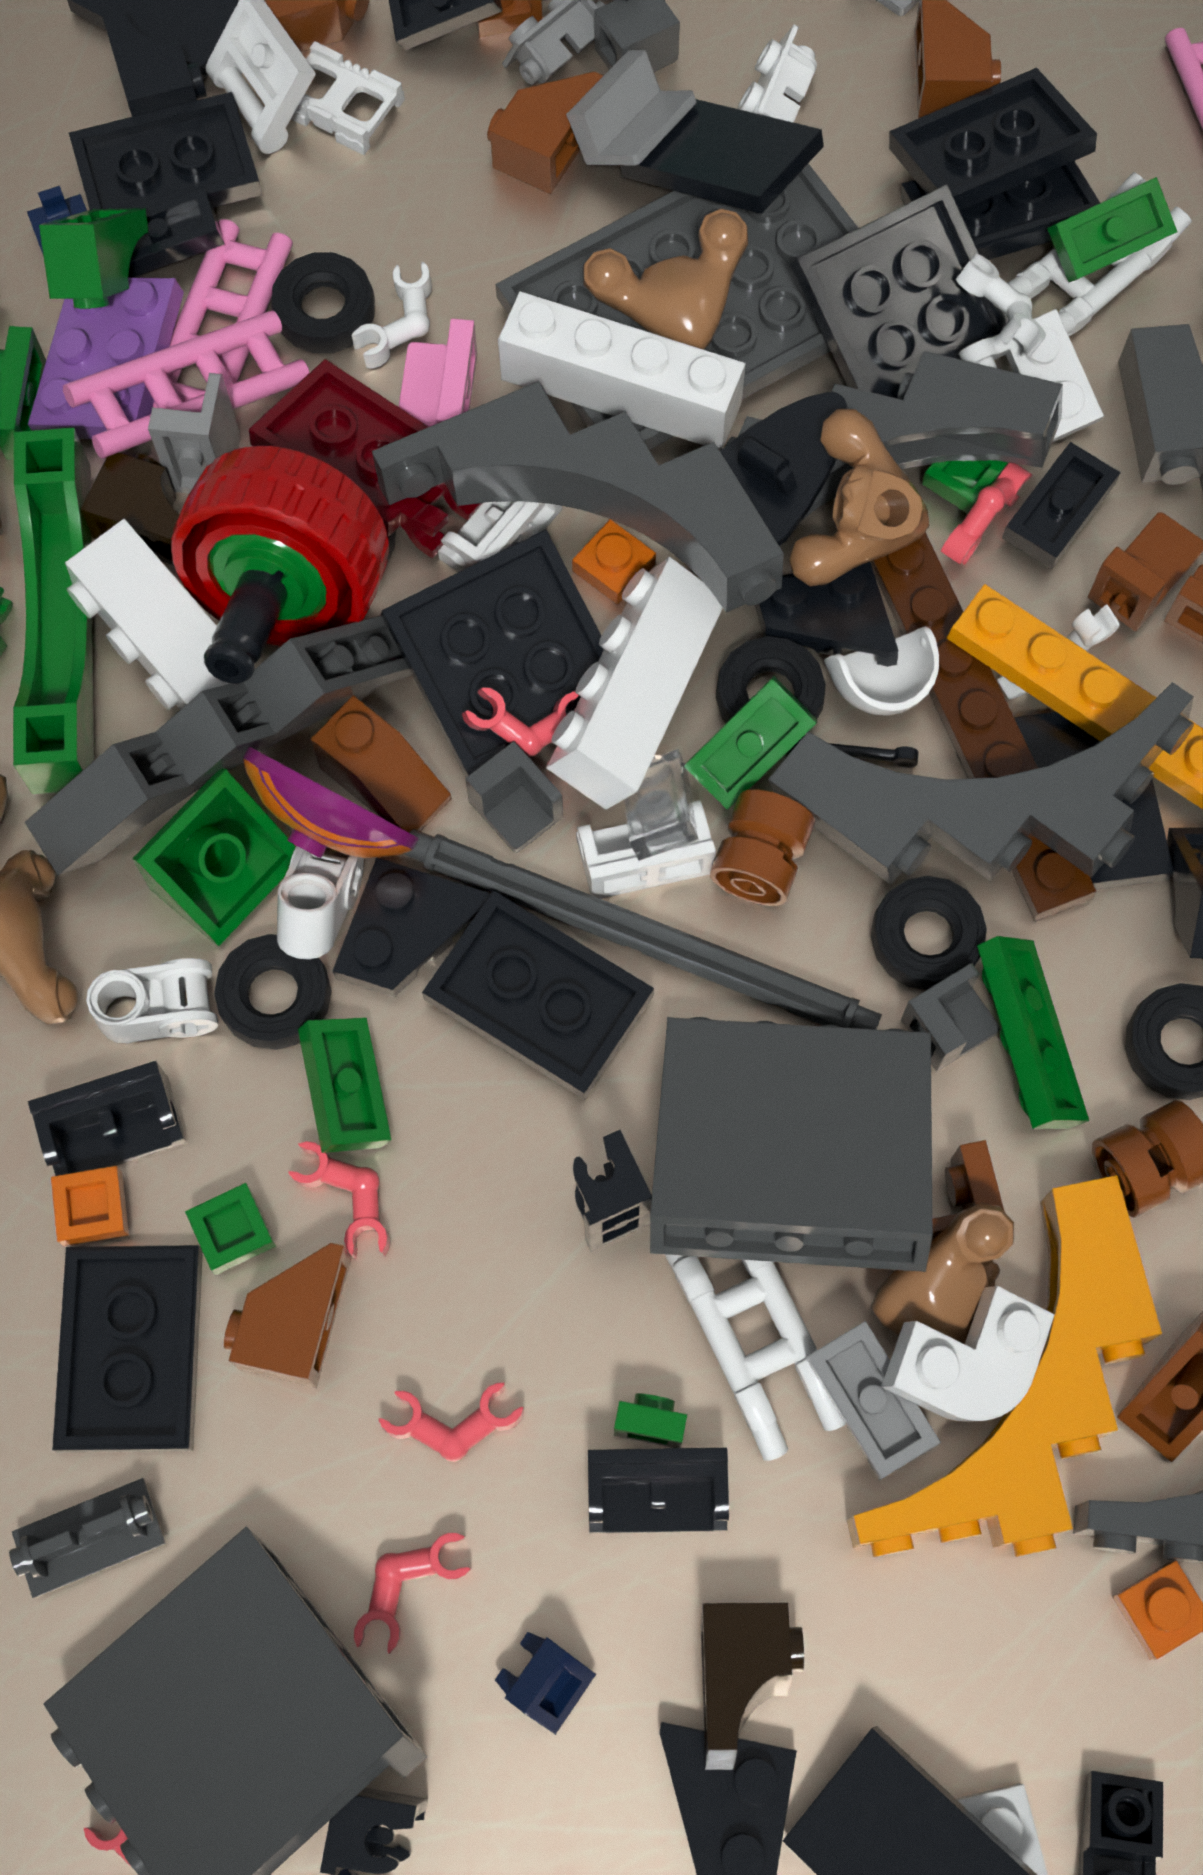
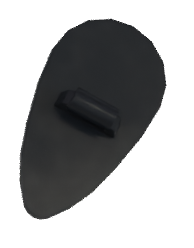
M825 392L806 397L785 406L752 426L720 450L779 546L787 541L807 515L837 461L836 458L829 456L820 441L823 422L835 410L847 409L845 398L836 392Z

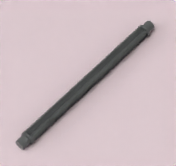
M412 829L410 834L419 838V841L414 850L403 855L423 862L424 868L436 871L481 890L485 889L490 892L494 890L516 904L619 945L631 947L641 951L644 955L767 1004H774L788 1010L790 1013L820 1025L877 1029L882 1014L858 1005L860 1002L858 999L847 997L514 864L497 860L489 854L448 839L441 834H436L433 837L416 829Z

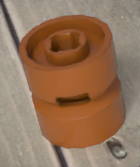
M759 789L746 790L740 793L728 823L727 830L732 837L721 841L709 877L722 890L739 899L764 906H780L785 904L798 871V866L792 860L804 855L816 819L802 804L786 796Z
M1174 1100L1144 1115L1140 1119V1129L1126 1124L1095 1139L1092 1143V1155L1100 1178L1118 1176L1129 1216L1135 1218L1167 1202L1170 1199L1171 1188L1177 1192L1185 1193L1203 1184V1123L1194 1111L1182 1101Z

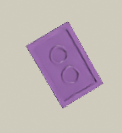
M128 278L129 289L109 296V305L100 308L78 309L74 308L73 299H64L28 421V425L33 431L75 428L79 439H92L93 435L107 431L91 402L74 408L68 404L63 393V385L169 347L184 294L175 278ZM144 382L113 393L130 422L151 414L154 400Z

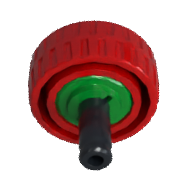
M250 446L238 448L219 456L210 465L206 466L199 476L175 524L174 533L171 538V552L175 570L186 590L204 610L219 620L212 636V644L208 646L204 653V663L208 671L215 678L223 682L232 684L245 682L253 675L254 664L261 657L266 643L281 647L291 638L354 622H361L365 618L375 598L388 562L389 541L383 519L371 499L356 483L336 468L299 451L275 446Z

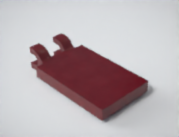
M326 359L249 428V439L252 446H275L299 451L322 460L345 474L365 492L378 509L386 527L387 537L400 526L405 530L411 542L432 559L444 545L441 540L445 535L440 530L448 523V514L433 506V504L443 495L451 509L467 521L483 504L457 506L443 482L432 487L421 496L406 498L389 505L379 487L372 451L426 429L429 426Z

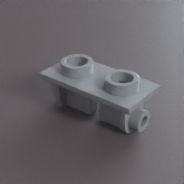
M552 0L547 7L551 11L539 22L533 16L529 17L510 35L509 41L513 46L502 65L507 68L518 59L521 63L519 66L520 74L527 83L531 85L536 82L545 83L573 57L561 42L563 38L568 41L577 54L595 40L594 10L605 4L601 1L595 3L593 0Z

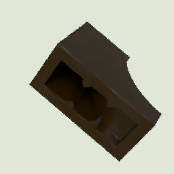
M117 453L106 457L81 508L93 538L96 540L121 520L125 519L161 562L174 566L171 538L180 514L172 507L176 496L166 468L162 467L153 458L143 454H133L131 457Z
M703 1603L700 1627L705 1770H734L737 1741L747 1719L759 1705L772 1696H788L792 1672H803L804 1670L802 1627L789 1626L788 1603Z

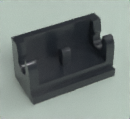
M157 1061L28 1101L43 1157L47 1166H53L55 1176L112 1167L187 1143L169 1078Z
M621 1130L603 1137L606 1157L610 1161L604 1164L605 1176L598 1175L593 1180L588 1175L587 1164L580 1156L574 1159L573 1175L577 1184L575 1201L584 1221L585 1240L590 1251L650 1225L652 1195Z
M727 1447L588 1450L589 1533L727 1531V1521H729Z
M364 1788L329 1820L320 1873L336 1875L343 1869H350L372 1874H384L396 1869L399 1866V1862L410 1857L411 1850L401 1845L396 1847L387 1846L395 1838L393 1830L414 1828L415 1821L424 1820L428 1798Z

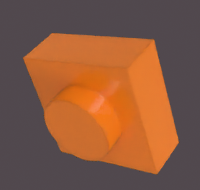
M610 519L572 559V571L619 605L623 600V591L632 577L639 570L644 568L649 572L656 565V552Z
M118 1166L51 1177L57 1242L63 1247L129 1235L123 1173Z
M1177 1560L1166 1563L1112 1596L1150 1660L1159 1659L1203 1632V1603Z

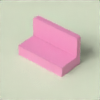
M451 318L447 345L411 342L408 344L399 407L429 427L470 410L477 361L474 320Z

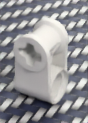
M298 846L295 847L289 869L278 888L277 942L281 950L287 955L299 959L318 958L331 950L348 910L352 909L356 902L363 876L364 858L350 855L346 858L324 853L322 858H319Z
M176 959L159 965L111 970L102 973L94 979L87 991L86 1002L89 1012L101 1032L108 1039L116 1043L129 1044L166 1037H195L210 1033L218 1027L217 1015L210 1012L207 980L212 977V964L203 959ZM185 991L187 995V1006H185ZM123 996L136 999L133 1010L127 1015L119 1018L106 1015L109 1005L115 999Z

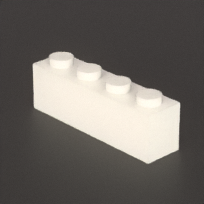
M521 291L498 338L501 380L522 387L539 381L546 395L611 416L626 411L633 423L704 446L715 442L719 450L724 448L742 403L746 363Z
M125 519L121 520L65 562L72 581V585L67 588L70 597L88 618H92L98 613L111 628L106 637L125 662L131 664L137 659L148 671L151 677L145 680L154 696L167 710H170L175 705L181 710L200 692L230 684L215 678L208 671L204 663V653L208 646L212 644V636L217 625Z
M671 557L665 559L649 572L644 568L639 570L627 584L622 594V599L627 604L622 614L611 621L600 638L599 646L604 648V651L599 661L591 665L584 673L576 687L575 693L581 696L575 710L569 712L559 723L551 739V742L557 745L546 769L605 810L638 792L723 609L705 583Z

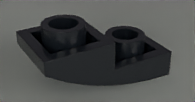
M1091 1771L1088 1774L1078 1875H1156V1862L1163 1858V1782Z

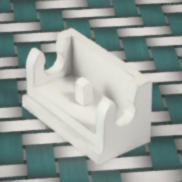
M524 501L485 502L457 534L449 531L442 538L441 542L444 545L438 550L439 559L457 572H460L545 530L561 512L562 506Z
M700 800L689 802L688 808H685V811L624 825L596 831L591 830L590 824L577 827L576 839L590 895L600 899L709 875L715 860L716 850Z

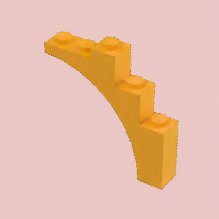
M1117 1175L1052 1188L1040 1202L1048 1247L1046 1310L1055 1315L1034 1379L1024 1398L1016 1407L1004 1414L984 1442L945 1477L906 1499L854 1515L846 1520L853 1548L870 1545L873 1558L914 1549L911 1536L938 1530L941 1543L982 1535L979 1521L986 1520L993 1548L1012 1544L1015 1557L1056 1549L1053 1535L1073 1529L1052 1448L1058 1447L1061 1459L1073 1458L1102 1450L1099 1438L1118 1431L1098 1354H1103L1105 1364L1135 1359L1145 1355L1143 1344H1147L1162 1334Z

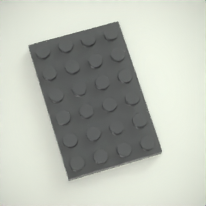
M808 163L762 214L672 191L496 283V297L508 315L521 291L649 332L627 315L596 300L583 284V266L594 252L611 248L626 256L634 274L640 279L646 268L663 260L682 255L698 259L702 254L698 233L703 218L719 209L737 212L748 227V246L733 275L719 327L712 342L704 350L746 363L743 400L831 352L790 264L796 259L858 229V226ZM571 403L587 427L613 417ZM633 423L649 450L675 437Z

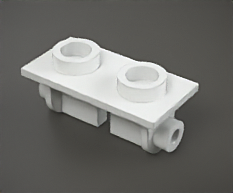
M794 24L779 43L774 39L767 43L755 65V70L761 73L757 83L752 82L748 87L737 109L794 122L800 105L783 94L785 93L797 102H800L804 98L817 69L814 51L807 46H797L792 43L799 28L797 25Z

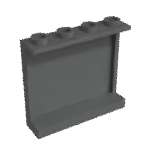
M667 1017L650 1211L651 1254L926 1272L933 1235L931 1033L908 1032L895 1028L874 1030L842 1028L837 1025L807 1026L777 1024L771 1021L740 1022L711 1020L705 1017Z
M247 1526L43 1703L58 1727L51 1733L53 1743L75 1768L83 1766L92 1781L85 1788L88 1799L106 1821L111 1824L117 1821L128 1838L120 1845L121 1851L138 1875H271L389 1765L405 1778L427 1758V1755L275 1553Z

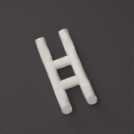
M1133 172L1115 193L1112 192L1106 200L1146 181L1139 174ZM1175 207L1170 213L1178 231L1177 233L1111 263L1114 268L1095 284L1085 277L1068 283L1055 247L1041 260L1035 261L1027 269L1018 273L1016 278L1007 283L1031 299L1042 292L1052 280L1074 299L1058 312L1068 336H1071L1089 323L1092 316L1141 273L1155 265L1172 247V243L1190 225L1192 220L1182 209Z
M664 1254L727 1378L763 1460L771 1461L787 1453L788 1447L776 1422L777 1419L769 1400L758 1380L793 1363L808 1397L812 1400L824 1430L832 1431L845 1425V1422L806 1360L808 1355L817 1351V1348L774 1262L742 1260L751 1278L715 1294L714 1288L698 1257ZM764 1302L779 1331L781 1339L745 1356L728 1318Z

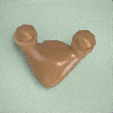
M724 209L712 212L703 218L698 233L702 252L698 259L682 255L663 260L646 268L640 279L634 274L626 256L611 248L594 252L583 266V284L597 301L622 312L649 332L704 350L712 342L719 327L733 275L748 246V227L737 212Z
M837 409L823 422L820 441L829 456L849 464L853 469L843 475L835 497L832 517L838 531L832 536L812 533L794 543L789 558L793 575L809 586L826 585L855 567L905 548L921 538L930 526L928 509L919 492L884 446L872 421L856 409Z
M22 850L9 858L0 871V977L6 980L26 1011L36 1019L46 1024L63 1023L72 1018V1013L78 1001V990L75 984L70 979L62 976L56 968L46 965L43 921L40 907L37 902H42L50 896L52 886L56 880V872L48 859L43 855L37 854L34 850Z
M984 1202L960 1211L941 1234L931 1242L926 1272L895 1270L878 1288L871 1304V1309L882 1325L899 1337L904 1322L918 1321L965 1344L982 1292L985 1287L995 1286V1280L1000 1274V1268L993 1260L999 1259L1014 1243V1222L1000 1206Z

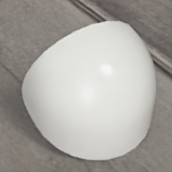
M925 626L895 638L899 650L897 665L895 666L877 665L878 655L859 651L844 656L835 654L824 659L838 692L853 707L873 715L900 714L913 708L929 694L935 684L939 670L937 642L930 628Z

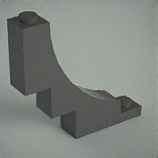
M539 381L372 451L379 487L389 505L406 498L421 496L432 487L444 482L457 506L485 502L524 501L555 504L597 514L630 527L668 549L690 567L705 583L726 613L745 604L749 606L759 604L767 600L776 590L782 588L784 553L715 442L658 465L626 411L570 435Z
M382 616L291 638L255 668L249 680L239 684L230 683L204 690L156 732L111 745L25 821V824L58 876L98 862L144 826L199 790L220 769L224 768L230 771L243 763V756L248 746L262 752L306 727L335 714L353 695L361 701L380 685L412 676Z

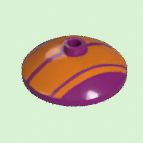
M248 746L243 756L246 773L262 803L279 820L293 828L287 839L289 842L319 858H322L327 847L345 855L360 858L395 856L414 850L419 841V838Z

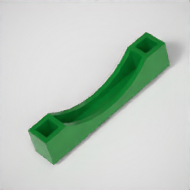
M75 428L14 432V491L23 550L26 632L23 672L18 696L13 707V766L32 794L59 792L94 761L92 618H88L80 610L67 592V588L72 585V581L65 564L66 561L91 543V531L81 511L91 489L90 463Z

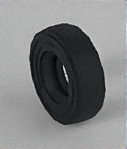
M314 252L296 258L280 271L272 287L271 308L280 318L282 324L281 334L295 347L311 353H335L353 346L352 333L361 325L371 324L374 319V291L365 271L352 259L333 252ZM321 287L336 289L345 298L342 310L335 316L326 319L311 317L302 309V301L305 295Z
M766 636L746 641L729 654L719 670L716 701L725 723L750 700L747 686L751 679L765 672H775L785 676L793 686L794 696L816 719H818L823 710L826 683L820 664L805 647L789 639Z
M923 876L906 880L885 895L874 914L871 940L876 958L889 976L907 987L928 990L971 963L974 966L980 959L977 945L985 942L987 927L981 907L968 890L949 879ZM927 911L937 913L945 918L951 926L953 933L952 943L949 948L935 955L921 954L914 950L906 941L904 933L905 924L910 917L916 913Z
M267 934L248 939L229 953L218 970L214 995L219 1015L234 1036L253 1047L278 1050L300 1043L298 1029L307 1020H323L328 1013L331 986L326 967L319 957L299 959L287 955L280 949L277 935ZM270 970H281L292 975L298 987L296 999L292 1005L283 1012L276 1014H265L254 1009L249 1000L250 986L255 978L263 972Z
M1179 983L1157 989L1139 1003L1127 1024L1125 1050L1132 1070L1147 1087L1168 1098L1193 1100L1203 1097V1060L1191 1065L1178 1063L1166 1054L1161 1044V1031L1170 1021L1177 1019L1190 1020L1203 1029V986Z

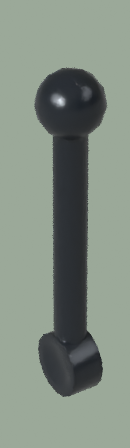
M801 739L790 749V751H792L796 747V745L801 741ZM829 743L849 756L859 759L889 761L904 768L914 767L918 764L919 751L913 747L902 746L893 750Z

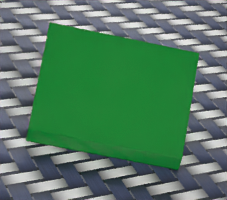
M222 768L193 795L132 860L154 894L211 942L220 946L285 877L296 846L287 840L288 837L226 769Z

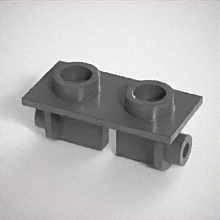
M141 1478L11 1531L16 1548L9 1550V1556L15 1573L18 1577L26 1576L31 1596L36 1598L166 1543L145 1480Z

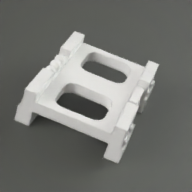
M314 41L310 47L311 53L306 58L307 62L313 70H319L334 77L336 80L322 98L315 99L304 94L291 120L305 127L312 120L315 126L331 134L335 132L336 142L365 155L370 148L369 138L393 106L399 108L404 102L405 97L404 91H402V84L374 69L369 74V70L367 68L361 70L359 64L352 66L350 60L344 62L343 54ZM357 93H367L383 102L368 121H360L343 112Z

